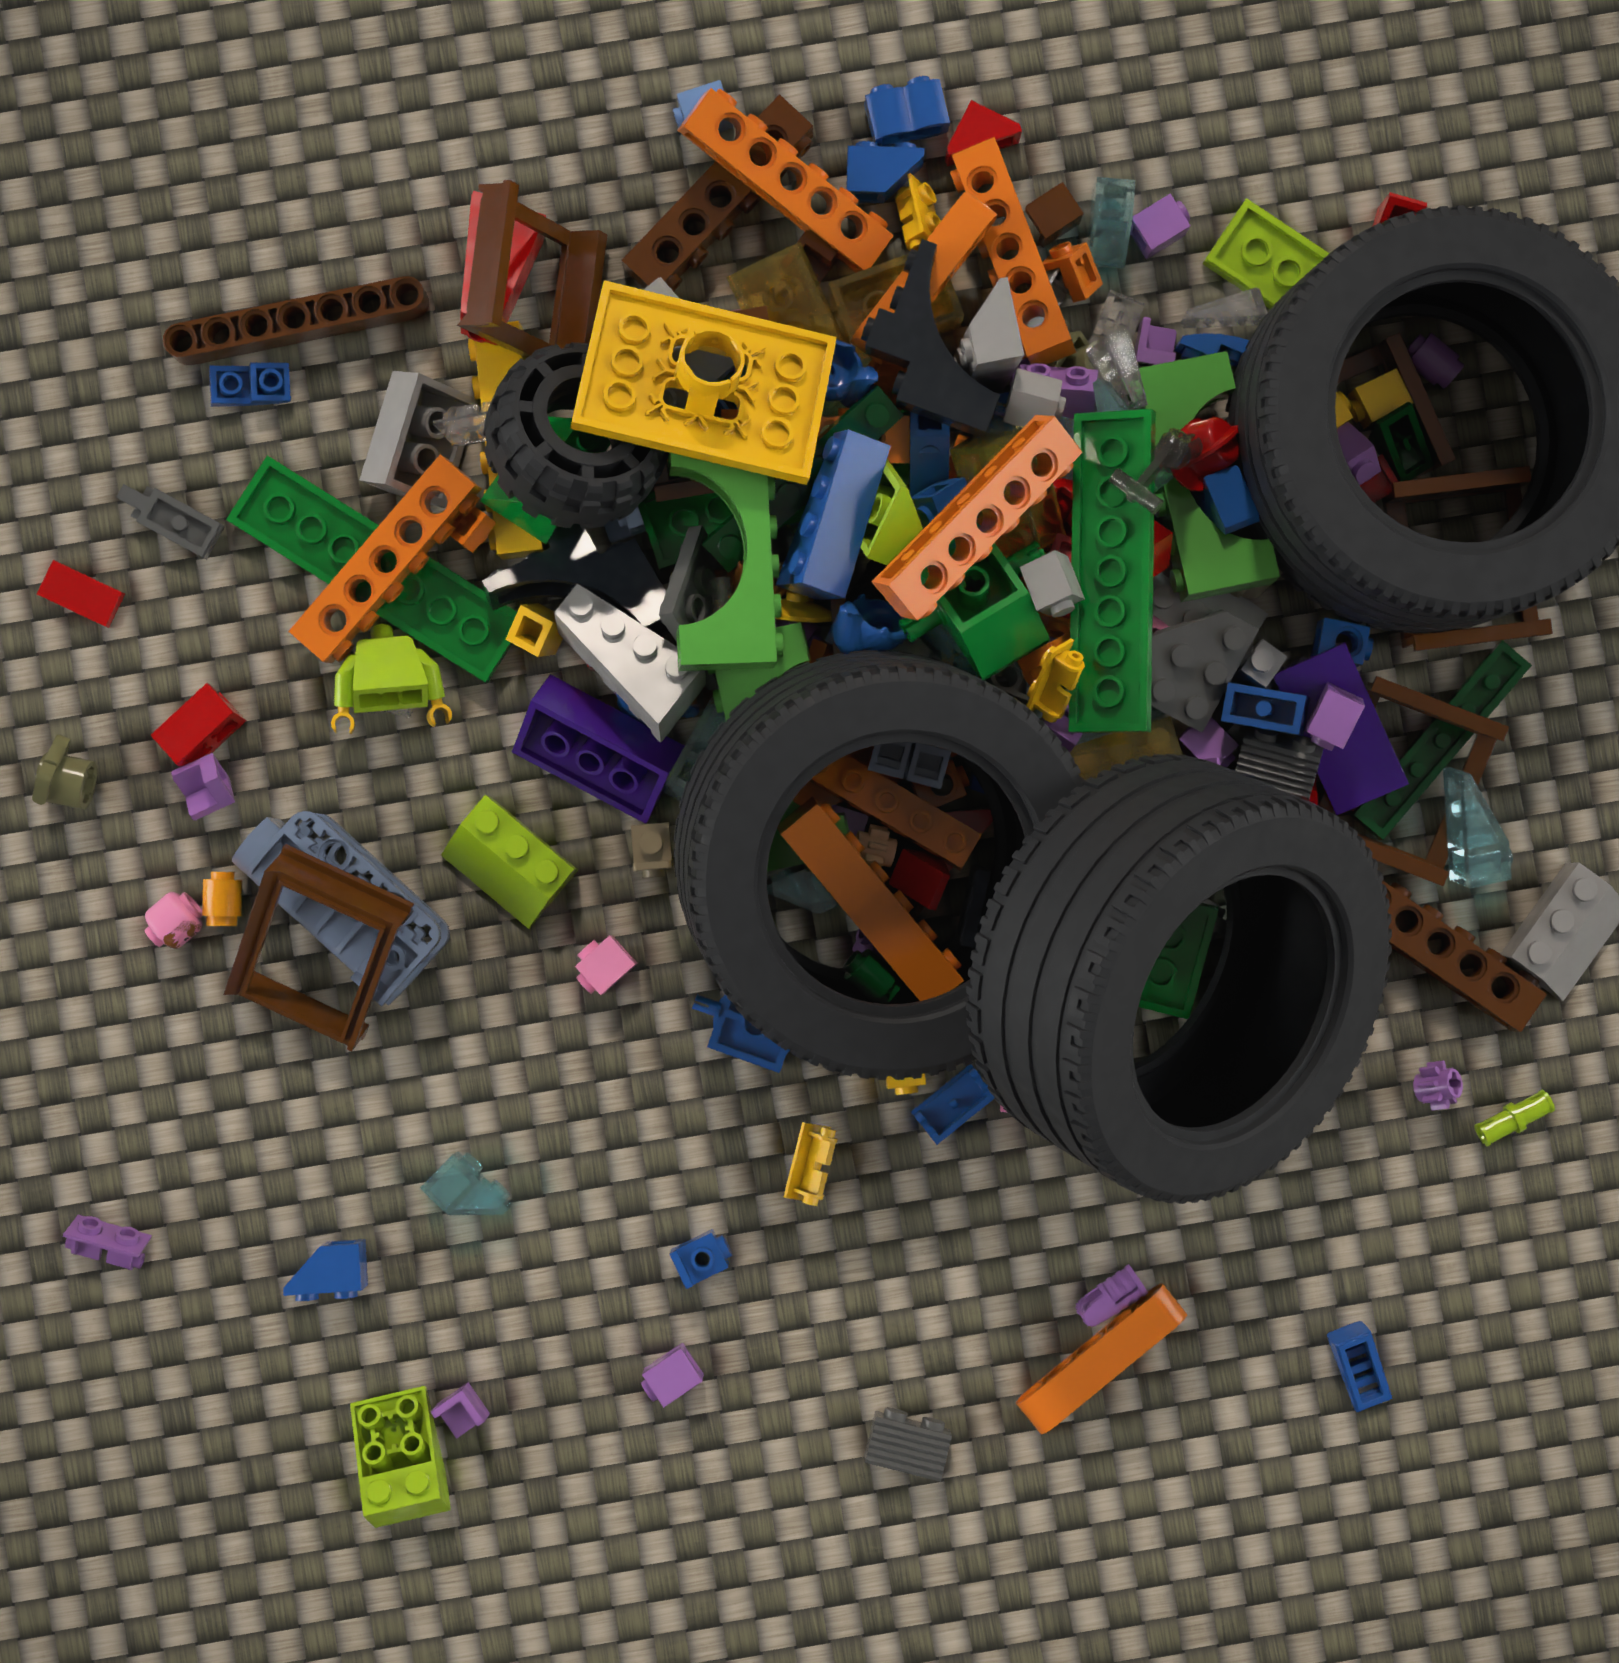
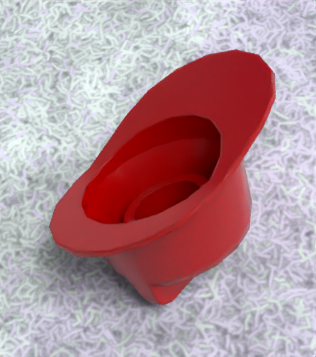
M1219 417L1196 418L1191 420L1172 437L1167 450L1168 465L1174 478L1181 486L1190 491L1200 492L1204 490L1203 479L1205 476L1228 468L1237 461L1240 455L1239 444L1236 439V435L1239 433L1238 425L1231 426L1227 421Z

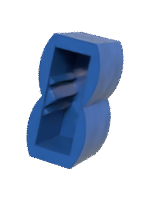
M919 76L909 80L904 87L893 88L891 84H883L872 88L870 94L865 95L864 107L872 141L876 142L878 146L890 147L899 142L931 138L947 133L949 130L950 120L940 79Z

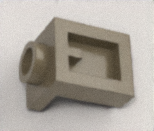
M670 823L631 825L633 871H642V878L664 877L665 869L673 868Z

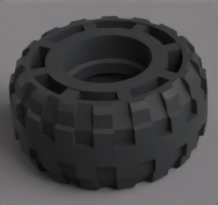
M571 342V344H566L563 349H560L557 344L535 350L532 356L525 360L520 359L515 363L495 391L486 414L483 435L486 436L484 452L488 465L493 473H498L497 483L508 498L511 499L515 496L523 503V511L534 518L538 514L552 519L551 525L563 528H571L573 524H580L582 529L603 527L608 521L612 522L615 519L620 521L631 514L651 492L662 474L669 452L609 438L610 450L600 453H589L569 446L554 432L547 414L558 410L574 411L588 352V343Z

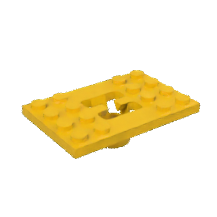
M604 280L570 429L807 485L810 478L837 337ZM676 346H682L678 361L676 362L672 357L673 349ZM695 350H701L730 357L736 370L734 375L730 377V380L707 382L694 375L685 362V355ZM744 364H746V374L741 377ZM667 388L687 391L688 397L685 409L667 405L663 400L664 391ZM719 399L730 401L737 405L738 412L735 419L728 420L714 416Z

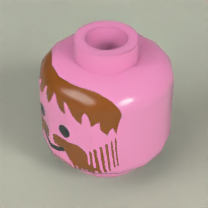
M169 892L146 911L145 919L148 927L144 931L156 946L161 947L165 944L170 948L178 949L202 929V909L186 892H183L181 895Z

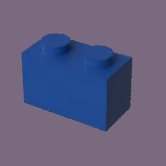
M1228 682L1221 721L1303 736L1311 698L1304 695Z

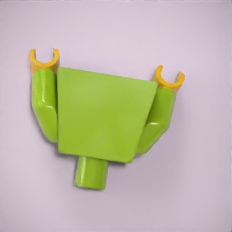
M388 624L373 626L370 630L371 639H360L357 641L356 652L345 658L335 675L334 706L338 707V713L331 720V727L337 734L336 723L340 718H348L350 720V734L355 730V721L349 714L350 707H353L354 713L428 707V700H431L432 705L426 715L428 723L432 727L436 726L433 713L439 709L444 712L445 721L448 724L452 718V711L442 702L445 693L438 664L422 649L416 648L411 637H394L393 628Z

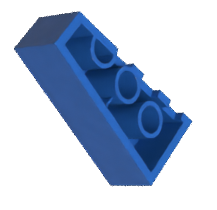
M849 429L836 432L827 440L823 450V463L814 481L811 494L775 586L814 600L841 599L846 597L889 454L890 445Z

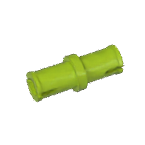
M1541 1089L1538 1093L1517 1104L1511 1102L1504 1105L1503 1111L1480 1123H1476L1474 1128L1481 1142L1487 1147L1514 1131L1517 1133L1525 1131L1527 1129L1526 1125L1548 1113L1554 1112L1555 1106L1548 1093Z

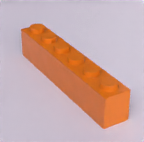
M812 796L779 823L777 829L780 835L919 1001L949 992L964 981L957 971L962 966L959 960L948 947L941 952L933 942L938 938V935L924 918L917 923L909 912L914 906L899 889L893 894L887 887L885 882L890 877L876 860L869 865L860 853L866 848L851 830L846 835L843 834L836 825L841 818L827 801L819 805Z

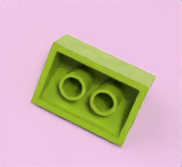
M888 459L886 460L860 547L866 558L884 565H888L923 530L910 492Z
M484 795L462 821L441 854L443 858L528 929L531 928L578 871L577 868L488 795Z

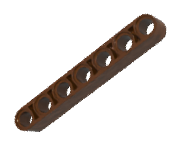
M402 276L176 323L165 331L163 345L165 350L179 363L196 365L414 320L422 317L427 312L429 298L417 279L410 276ZM407 291L418 292L417 301L411 305L401 304L402 295ZM377 298L381 300L377 311L373 313L363 312V307L369 299ZM331 307H343V313L339 319L335 321L326 320V314ZM305 314V322L301 327L297 329L289 328V321L294 315ZM260 321H266L268 323L266 332L261 336H252L253 326ZM222 329H229V339L223 344H215V335ZM184 337H192L191 347L187 351L178 352V342Z

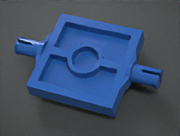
M697 994L695 1001L709 1005V1007L694 1002L692 1009L714 1016L713 1031L707 1045L708 1048L780 1073L785 1057L790 1051L789 1049H782L763 1035L762 1031L756 1029L742 1016L726 995L718 1002Z

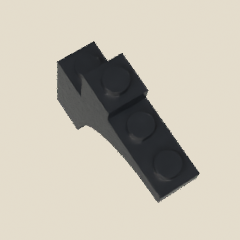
M922 239L919 249L911 248L903 271L909 273L905 286L897 285L893 294L890 308L895 310V313L879 308L875 319L868 317L861 340L866 341V354L907 369L906 372L899 370L891 393L897 395L896 407L985 439L998 405L1000 394L989 390L968 375L955 361L941 339L934 321L930 301V278L937 253V244Z
M573 524L571 528L558 526L546 543V550L530 553L523 561L509 568L497 569L488 578L482 580L486 599L493 610L511 603L534 598H566L578 583L659 636L663 637L670 633L658 615L666 590L635 538L625 543H615L604 553L599 554L585 529L581 528L580 524Z

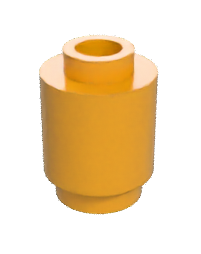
M211 872V879H203L202 916H206V926H237L238 916H242V880H234L235 872Z

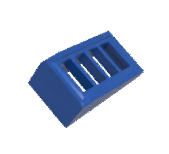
M1357 1321L1327 1333L1332 1353L1354 1410L1360 1412L1393 1399L1370 1329L1362 1321ZM1366 1354V1357L1349 1363L1348 1359ZM1371 1368L1372 1372L1354 1378L1353 1375ZM1377 1383L1378 1387L1359 1394V1388Z

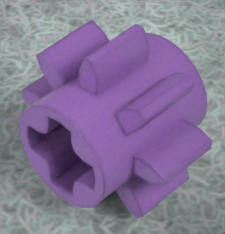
M1444 1060L1428 1062L1427 1067L1419 1068L1420 1073L1415 1076L1413 1087L1415 1095L1420 1102H1423V1104L1430 1103L1432 1111L1449 1109L1450 1104L1457 1103L1456 1098H1459L1463 1091V1082L1456 1069H1446Z

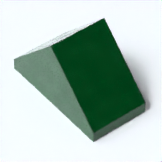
M1406 402L1375 422L1368 440L1374 445L1379 455L1383 454L1399 482L1409 481L1434 466L1415 410L1410 402Z

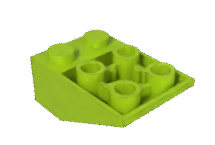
M421 1386L350 1403L363 1517L375 1528L450 1511L446 1471L434 1418L431 1414L432 1409L427 1387Z

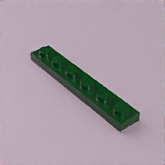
M877 384L817 437L810 478L807 485L774 477L775 500H769L770 515H776L777 529L807 503L814 481L824 460L823 450L825 444L834 433L849 429L878 440L904 416ZM732 514L702 541V545L728 573L738 565L740 560L743 561L744 555L741 533Z
M1500 641L1447 703L1488 718L1532 665L1507 643ZM1433 718L1398 759L1409 784L1358 806L1351 816L1377 839L1384 840L1474 733Z

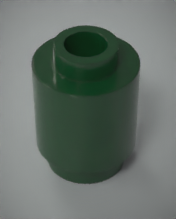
M866 949L862 953L859 950L855 951L843 966L846 970L844 979L872 1003H889L902 986V982L897 978L898 974L870 949Z

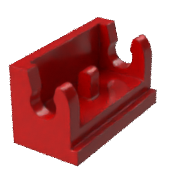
M206 683L151 734V737L176 765L182 767L213 753L247 720L221 692L218 693L209 683Z

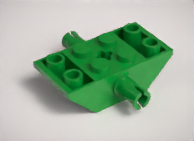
M954 539L949 544L950 556H952L956 550V542ZM1033 540L1029 545L1007 558L1002 554L996 543H994L991 553L982 561L974 563L964 573L965 578L962 583L956 588L947 591L937 601L936 609L929 616L918 621L908 618L899 620L903 633H908L907 639L913 643L917 638L939 625L946 627L974 671L982 680L988 679L1050 641L1049 635L1038 611H1036L1030 593L1020 580V577L1023 576L1020 570L1021 566L1046 555L1042 548L1037 549L1040 547V544L1036 540ZM927 567L921 573L922 585L926 583L929 576ZM971 588L974 592H969L967 589Z

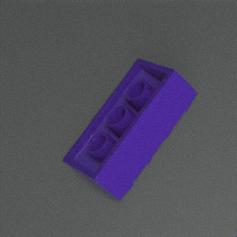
M550 674L529 704L512 753L647 824L670 782L686 746L667 736L660 743L647 725Z

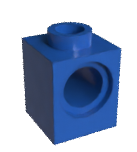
M1325 617L1317 622L1310 657L1335 647L1336 637L1338 634H1343L1351 640L1352 649L1350 654L1357 668L1363 665L1364 660L1368 661L1372 653L1373 638H1369L1370 627Z

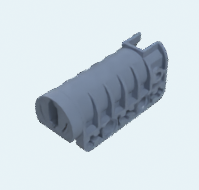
M302 811L293 815L286 824L281 819L266 817L242 842L232 858V862L258 886H260L264 871L280 855L283 846L288 844L350 874L358 871L361 873L358 877L367 882L369 880L364 875L370 873L373 875L370 880L371 884L380 888L384 885L388 889L387 891L414 903L412 915L409 916L397 932L373 1000L381 1007L385 1003L390 1005L445 947L450 938L448 924L331 817L325 814ZM314 831L320 837H324L326 833L330 836V838H327L326 840L319 837L313 839L310 836L313 834ZM332 845L331 849L329 850V853L327 854L326 850L328 849V847ZM343 846L347 855L344 863L340 865L337 862L336 856L338 850ZM283 886L278 904L354 973L350 979L360 986L379 930ZM413 922L416 924L414 930L408 926ZM426 925L432 928L428 933L432 940L428 943L423 939L426 936V932L421 928Z

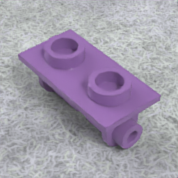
M77 1215L63 1233V1237L67 1238L65 1248L71 1249V1254L99 1260L102 1255V1249L108 1250L106 1263L127 1268L128 1270H132L134 1267L139 1269L142 1267L145 1254L141 1252L152 1237V1235L139 1232L132 1227H120L103 1222L96 1217Z

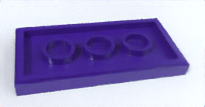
M1345 642L1275 674L1274 679L1281 692L1304 695L1311 698L1306 723L1327 682L1363 698L1365 707L1344 749L1334 746L1333 750L1330 751L1324 748L1317 771L1336 815L1409 784ZM1305 725L1303 736L1312 738L1310 737L1311 734L1307 732V728Z

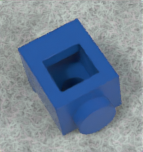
M965 477L939 480L911 497L923 529L967 485Z
M713 1229L672 1248L669 1253L686 1289L729 1268L730 1263L727 1258L733 1256L723 1235L717 1237ZM706 1252L710 1257V1262L706 1265H699L695 1260L696 1254Z

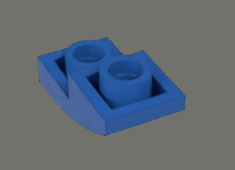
M1191 334L1182 336L1174 351L1182 354V360L1227 351L1231 366L1237 367L1241 355L1247 349L1245 347L1249 340L1224 334Z
M250 362L249 366H209L211 407L268 405L291 401L289 363Z

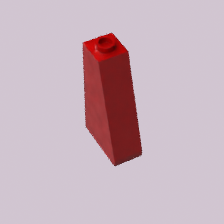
M475 190L471 195L460 320L467 314L466 309L480 202L483 193ZM517 221L514 223L502 321L505 323L509 321L545 240V236ZM461 328V334L467 335L476 342L498 345Z

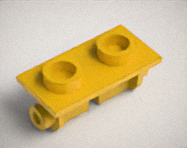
M908 173L909 186L901 187L898 190L895 201L900 221L905 224L902 226L905 245L910 251L911 248L918 250L922 239L927 240L941 220L935 211L934 203L937 202V198L931 186L926 182L921 183L915 176Z
M1072 638L1057 647L1051 646L1044 653L1040 660V666L1042 667L1040 674L1027 692L1029 700L1026 706L1031 711L1037 709L1042 712V717L1048 722H1056L1057 719L1064 716L1072 694L1063 689L1061 685L1069 691L1075 689L1085 667L1083 655L1077 651H1070L1074 642Z
M802 1122L784 1198L801 1200L802 1203L817 1206L818 1201L823 1200L828 1173L821 1171L822 1164L829 1166L831 1164L835 1145L838 1142V1139L835 1138L836 1130L831 1129L829 1126Z

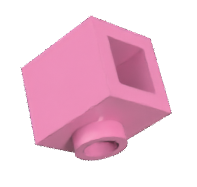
M609 935L600 944L593 940L577 955L581 961L575 966L580 972L576 978L590 994L597 991L600 995H603L638 963L613 935Z

